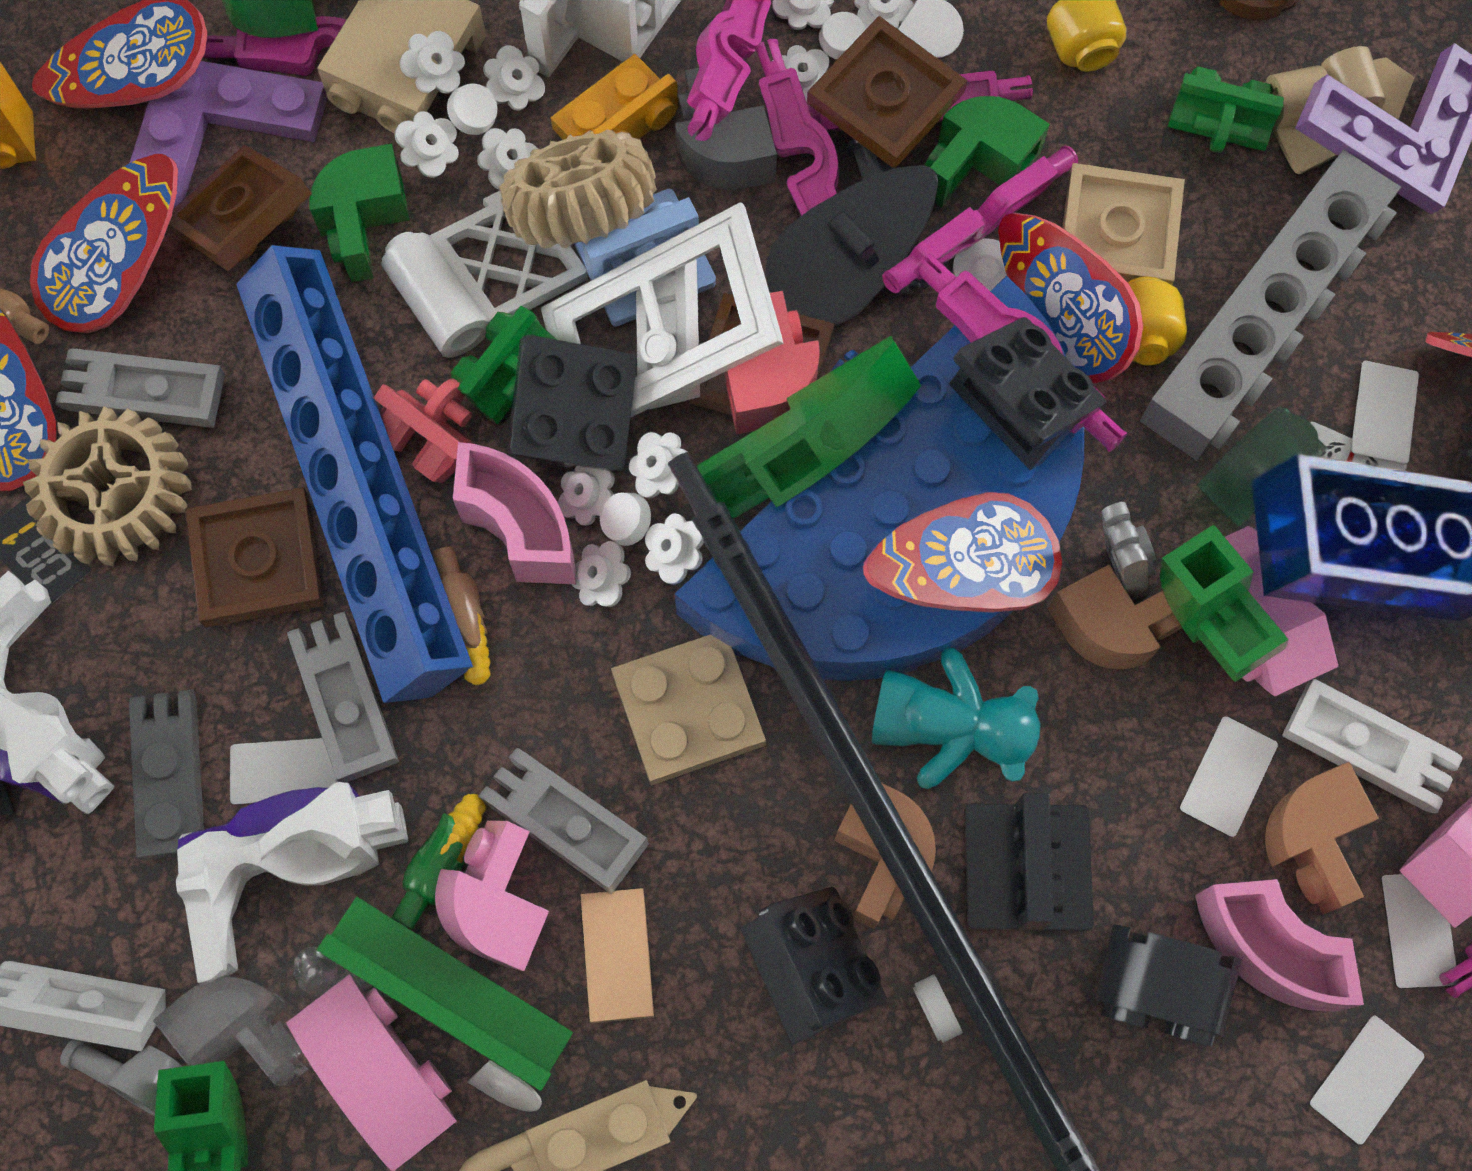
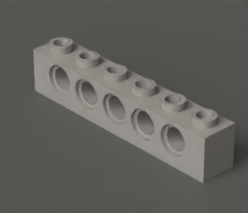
M1343 149L1152 398L1140 422L1196 461L1209 444L1220 450L1240 423L1238 419L1232 416L1233 412L1242 401L1250 407L1254 405L1273 379L1264 373L1273 359L1281 364L1287 361L1304 337V335L1296 331V328L1305 317L1313 323L1317 321L1336 295L1327 287L1336 276L1346 282L1366 255V252L1358 248L1366 235L1376 241L1394 218L1397 212L1389 208L1388 205L1401 186ZM1329 220L1340 223L1346 230L1335 227ZM1298 260L1308 262L1316 271L1305 269ZM1266 301L1278 303L1285 310V313L1272 310ZM1233 342H1241L1248 345L1255 355L1241 353ZM1200 384L1215 386L1220 390L1223 398H1214L1207 395Z

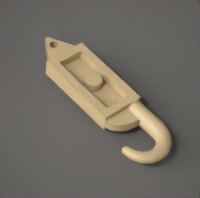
M645 1080L480 1150L467 1159L459 1171H501L508 1167H512L513 1171H605L671 1143L670 1133L697 1099V1094L651 1087L648 1081ZM677 1096H682L686 1100V1105L681 1109L674 1106V1099Z

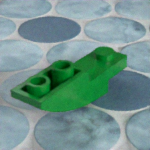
M889 336L787 398L790 406L789 411L700 463L697 467L717 503L724 502L732 519L768 498L772 500L777 508L830 473L865 445L908 403L919 390L921 384L892 336Z

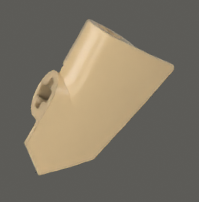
M1364 46L1351 47L1339 51L1328 57L1321 66L1316 65L1269 75L1265 83L1271 84L1273 95L1284 97L1283 108L1275 122L1273 131L1294 172L1303 174L1338 156L1295 129L1315 82L1328 74L1399 120L1415 77L1386 57L1373 60L1369 48Z

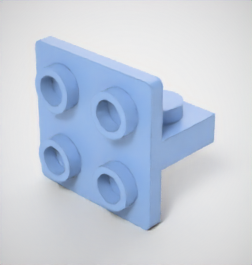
M672 189L663 190L653 194L654 202L644 208V214L640 218L628 220V226L625 229H615L608 233L607 238L599 236L590 239L587 245L584 242L574 243L591 281L698 225L699 217L690 198L678 201ZM705 255L696 259L697 293L711 289L716 285V276ZM636 291L604 307L613 326H620L636 319Z

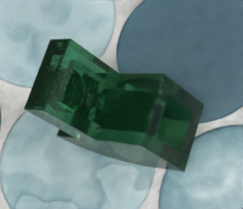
M1279 406L1239 440L1202 478L1197 486L1240 527L1261 511L1288 484L1287 482L1273 479V474L1268 473L1275 474L1284 470L1307 468L1311 465L1310 463L1313 464L1328 448L1318 439L1315 427L1308 420L1300 415L1292 414L1287 408L1282 409Z

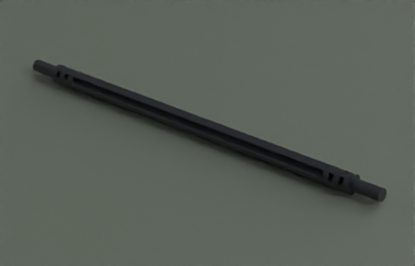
M689 452L676 456L668 462V466L696 514L692 519L693 524L703 537L707 549L713 555L716 565L722 571L1040 1139L1045 1153L1055 1166L1054 1169L1056 1171H1101L751 553L748 543L742 537L739 527L733 521L724 502L717 503Z

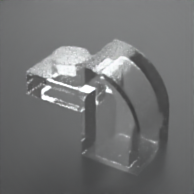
M222 977L212 982L198 984L183 994L153 1020L188 1066L224 1061L243 1045L274 1085L289 1088L308 1071V1068L298 1057L302 1050L289 1027L281 1020L274 1026L270 1023L289 1003L273 990L249 980Z

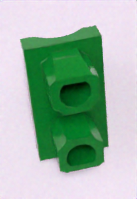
M1197 66L1191 74L1185 73L1169 117L1168 127L1210 137L1209 150L1217 153L1223 152L1226 142L1265 151L1275 122L1282 111L1284 97L1273 95L1271 84L1251 80L1243 83L1242 87L1221 82V77L1215 70Z
M521 305L514 315L497 312L486 326L485 337L491 344L480 359L472 355L462 357L451 371V378L460 383L457 389L487 419L496 424L500 422L513 403L520 339L526 335H534L557 340L539 323L537 316L532 311Z

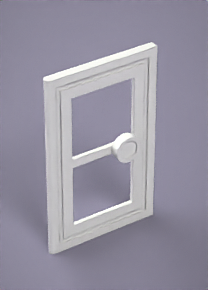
M741 202L541 307L545 328L557 340L581 344L575 324L576 321L640 288L651 328L641 340L640 353L646 362L656 367L635 377L631 417L784 344L745 206ZM720 247L741 325L674 357L676 341L672 334L664 330L652 282Z

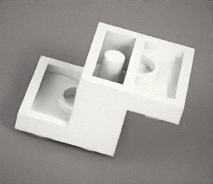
M520 0L519 9L523 21L528 56L538 61L539 73L548 78L578 37L623 62L633 54L640 58L681 0Z

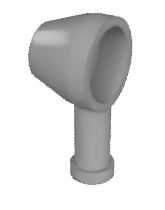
M72 1039L66 1045L60 1058L61 1065L70 1070L77 1069L153 1116H155L158 1070L182 1067L176 1060L149 1045L122 1064L90 1046V1042Z

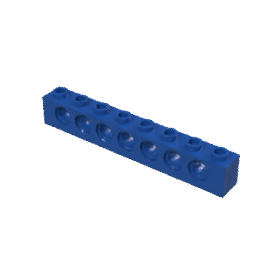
M272 245L237 282L238 291L383 703L431 698L473 667L376 401L373 399L372 390L321 251Z

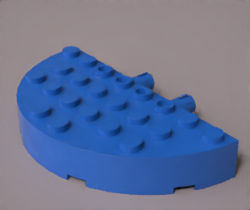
M1008 276L1003 278L990 291L1008 308L1019 309L1031 314L1052 331L1047 320L1033 302ZM955 325L911 367L921 387L883 429L838 467L806 490L777 508L771 501L740 532L748 543L751 553L823 680L852 681L883 678L886 669L903 674L917 670L919 666L941 659V653L946 648H955L958 652L966 649L990 633L1013 612L958 611L919 606L894 598L873 587L864 576V562L877 544L900 525L955 500L987 492L1008 493L1030 503L1048 520L1059 542L1071 519L1080 489L1084 464V427L1076 433L1069 432L1044 463L1030 471L949 385V382L960 369L954 362L953 357L961 347L970 343ZM850 350L844 355V358L848 362L856 357L858 353L855 350ZM840 359L834 365L831 371L843 365L845 362ZM710 559L675 593L676 614L701 635L707 636L711 634L723 643L731 646L735 655L739 657L743 655L754 661L775 667L722 571L718 568L714 559Z

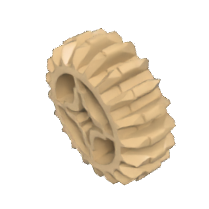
M589 130L584 135L575 137L570 134L567 139L558 142L550 141V145L542 149H533L530 152V157L519 159L514 164L515 168L510 169L504 175V182L499 186L502 195L503 211L509 226L513 227L516 237L523 238L527 245L540 244L542 248L548 249L556 244H560L562 248H568L571 244L577 242H584L587 245L590 239L599 236L607 238L609 232L615 229H625L628 226V220L640 218L644 214V208L654 202L653 193L657 190L654 181L656 178L655 171L648 152L642 146L641 140L632 138L630 133L620 132L615 134L613 130H605L600 134H594L593 131Z
M103 406L97 421H94L89 413L79 411V426L73 429L65 423L57 422L58 433L61 437L55 443L51 440L40 439V447L44 450L46 456L42 459L28 460L29 469L37 477L23 482L25 492L33 498L26 504L29 515L35 520H39L36 524L37 531L46 540H52L53 546L60 553L69 555L74 552V556L80 562L88 564L98 556V559L104 565L113 567L119 551L129 561L137 562L139 554L137 546L143 543L152 550H159V540L155 535L161 529L168 533H176L177 526L169 516L175 513H186L187 503L178 495L192 490L191 481L185 474H182L188 469L187 459L181 452H176L178 450V443L170 433H162L161 426L154 419L148 417L142 421L135 411L128 408L118 418L113 409ZM122 450H131L147 456L150 463V471H139L135 466H127V463L121 457ZM116 478V482L114 483V485L108 484L109 482L114 481ZM103 487L108 488L107 491L102 492V495L100 494ZM78 501L82 506H89V510L95 515L94 524H84L72 520L67 502Z

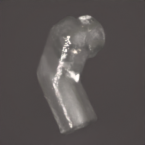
M307 947L301 950L295 957L294 981L302 991L316 998H319L349 974L366 993L374 988V986L352 972L330 961L328 957L317 951L318 947Z

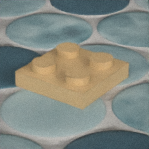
M1073 163L1068 177L1062 228L1105 259L1126 282L1138 277L1150 276L1172 285L1175 278L1185 179Z
M710 634L611 668L651 786L766 746L765 736L733 649Z

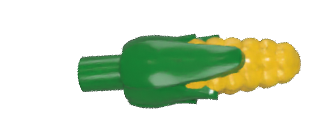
M478 794L465 795L462 801L454 807V811L449 814H442L432 834L412 857L407 866L402 881V888L406 891V894L391 918L411 931L428 905L436 906L435 893L440 870L461 872L465 863L464 856L469 841L479 829L478 825L481 823L482 815L486 811V804L478 797Z

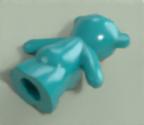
M950 647L941 653V664L952 685L953 694L943 689L932 687L906 674L886 669L874 719L872 744L901 747L919 744L943 745L940 752L920 769L917 781L921 788L930 789L939 785L965 761L973 749L988 760L999 764L1006 780L1011 782L1021 780L1025 774V762L1036 750L1040 738L1041 723L1035 710L1039 699L1036 689L1031 686H1023L1011 697L992 698L983 702L977 683L960 652Z

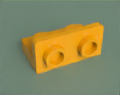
M633 54L551 116L552 129L562 140L567 139L570 134L573 137L584 135L589 130L593 131L594 134H600L605 130H613L615 134L625 132L630 133L632 138L640 139L650 130L657 131L662 129L674 117L676 110H678L677 81L670 74L660 79L636 54Z

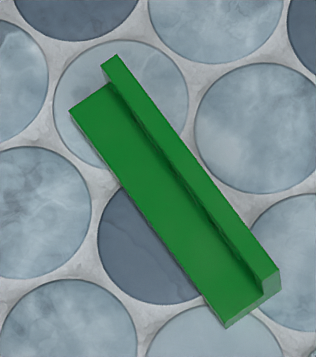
M357 896L331 935L327 933L317 948V951L540 1091L551 1076L550 1070L574 1033Z

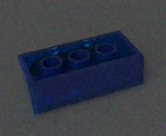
M1296 454L1251 480L1264 596L1462 621L1472 617V482L1303 454Z

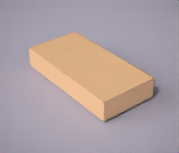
M644 889L614 891L612 894L609 892L581 894L590 1023L654 1018Z

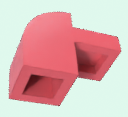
M783 291L770 293L784 344L724 372L736 434L755 431L789 411L790 406L787 398L817 380L820 355L819 341L803 343L797 310L787 312Z

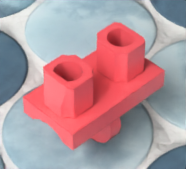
M449 379L437 387L429 380H423L419 384L416 393L428 401L426 405L422 404L405 390L401 389L396 392L388 385L383 384L373 399L383 406L380 410V415L393 450L401 452L415 431H417L428 441L412 462V465L429 480L444 483L456 470L458 442L475 444L446 422L448 419H451L463 427L472 417V413L461 405L464 395L457 389L460 383L455 379Z

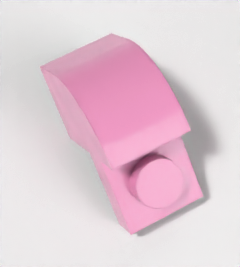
M487 821L485 828H479L469 841L464 856V862L469 864L466 872L440 870L435 893L437 914L446 933L463 949L501 966L525 971L549 911L505 892V889L530 831L508 821Z

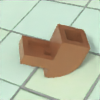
M1110 565L1058 591L1048 607L1050 614L1070 646L1086 660L1110 669H1129L1148 663L1160 649L1157 640L1164 639L1182 628L1172 612L1163 591L1134 605Z
M1350 762L1307 780L1285 795L1271 812L1266 827L1265 845L1271 866L1274 867L1294 858L1299 867L1296 871V877L1300 889L1310 903L1318 904L1323 915L1364 897L1335 840L1379 819Z
M882 783L932 872L936 850L935 838L929 820L921 808L908 796ZM851 804L834 841L878 862L876 870L853 915L854 920L875 929L882 915L894 920L904 897Z

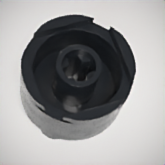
M1113 924L1095 1000L1104 1002L1101 1015L1147 1029L1150 1017L1153 1016L1166 1020L1163 1033L1213 1047L1215 1034L1224 1036L1242 959L1234 956H1221L1222 952L1148 932L1147 936L1134 932L1132 941H1128L1131 928Z

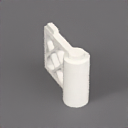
M500 191L483 199L485 208L431 235L423 232H404L394 237L385 248L386 253L381 262L383 269L443 357H457L476 347L484 340L486 326L497 312L514 315L520 305L530 310L588 279L586 267L571 246L562 248L560 244H556L548 249L542 248L540 244L527 245L523 238L516 237L514 233L501 231L503 219L506 216L501 203L502 195ZM466 237L488 242L483 262L459 257L451 245ZM496 244L528 251L523 271L491 264ZM535 253L559 258L567 271L553 278L530 273ZM471 274L479 275L477 282ZM487 278L518 284L516 297L494 308L483 292ZM526 287H531V288H532V289L526 291Z

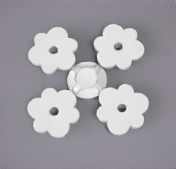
M773 0L772 9L774 14L781 19H788L789 26L792 29L802 30L807 24L813 28H821L819 43L823 51L813 49L806 52L802 46L795 45L789 48L787 56L782 55L786 69L794 68L796 70L806 102L808 90L828 70V55L838 59L878 16H881L898 29L899 24H902L914 3L911 0H854L855 6L859 9L857 15L850 12H838L831 15L829 7L833 5L834 0Z
M442 31L432 32L427 38L422 34L413 35L408 42L409 50L400 58L401 71L407 77L416 79V87L423 93H430L435 88L441 93H452L447 103V112L451 121L444 118L434 120L430 113L421 111L414 116L413 121L401 122L395 130V140L400 147L404 148L400 154L401 161L408 167L417 166L424 176L435 178L443 173L446 164H451L458 158L459 151L453 144L457 135L456 128L470 135L485 133L482 138L484 150L478 155L477 162L480 168L489 171L488 178L490 183L496 189H499V186L504 182V175L510 169L515 168L514 164L519 159L530 157V152L538 148L531 143L525 142V135L519 129H510L507 133L498 128L490 129L496 119L497 104L508 102V105L513 110L520 111L526 107L528 101H537L543 96L545 84L541 77L537 75L539 72L538 61L530 56L523 58L521 51L514 46H504L497 52L496 59H489L484 64L483 72L489 78L485 87L479 84H467L458 88L460 84L458 72L464 67L465 60L461 53L453 51L454 44L451 37ZM432 59H435L438 64H435ZM426 139H429L433 145H429ZM507 154H510L513 160L509 159Z
M650 432L643 435L639 440L637 446L638 455L634 456L629 463L631 474L637 476L635 487L639 494L617 493L614 495L610 490L614 484V474L607 470L576 466L575 472H567L562 477L561 487L564 492L561 494L558 504L563 516L575 518L579 524L584 526L591 525L596 515L600 516L602 531L613 540L603 543L600 547L594 544L587 545L582 552V561L575 563L576 585L572 584V586L580 590L579 598L584 605L593 606L598 603L601 606L613 607L620 601L622 596L621 585L628 582L631 575L629 566L623 563L624 550L621 545H633L641 540L645 534V544L650 550L646 556V566L651 571L659 572L660 578L664 582L678 584L685 578L687 570H695L701 565L702 554L698 549L703 545L704 541L693 522H686L682 515L674 513L667 517L665 524L657 523L649 528L651 511L648 502L643 498H653L660 492L671 495L678 489L679 484L668 466L670 460L687 452L680 448L681 439L678 435L670 432L661 436Z

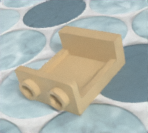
M359 0L317 67L327 98L342 111L351 114L359 111L377 119L385 129L395 133L397 126L401 122L413 121L414 116L418 112H427L439 92L436 88L430 93L421 92L416 87V79L407 77L401 71L400 58L409 50L408 42L410 38L415 34H422L427 38L432 32L442 31L451 37L454 44L453 51L462 53L465 48L477 53L486 37L480 5L469 0ZM432 59L435 64H438L435 59Z

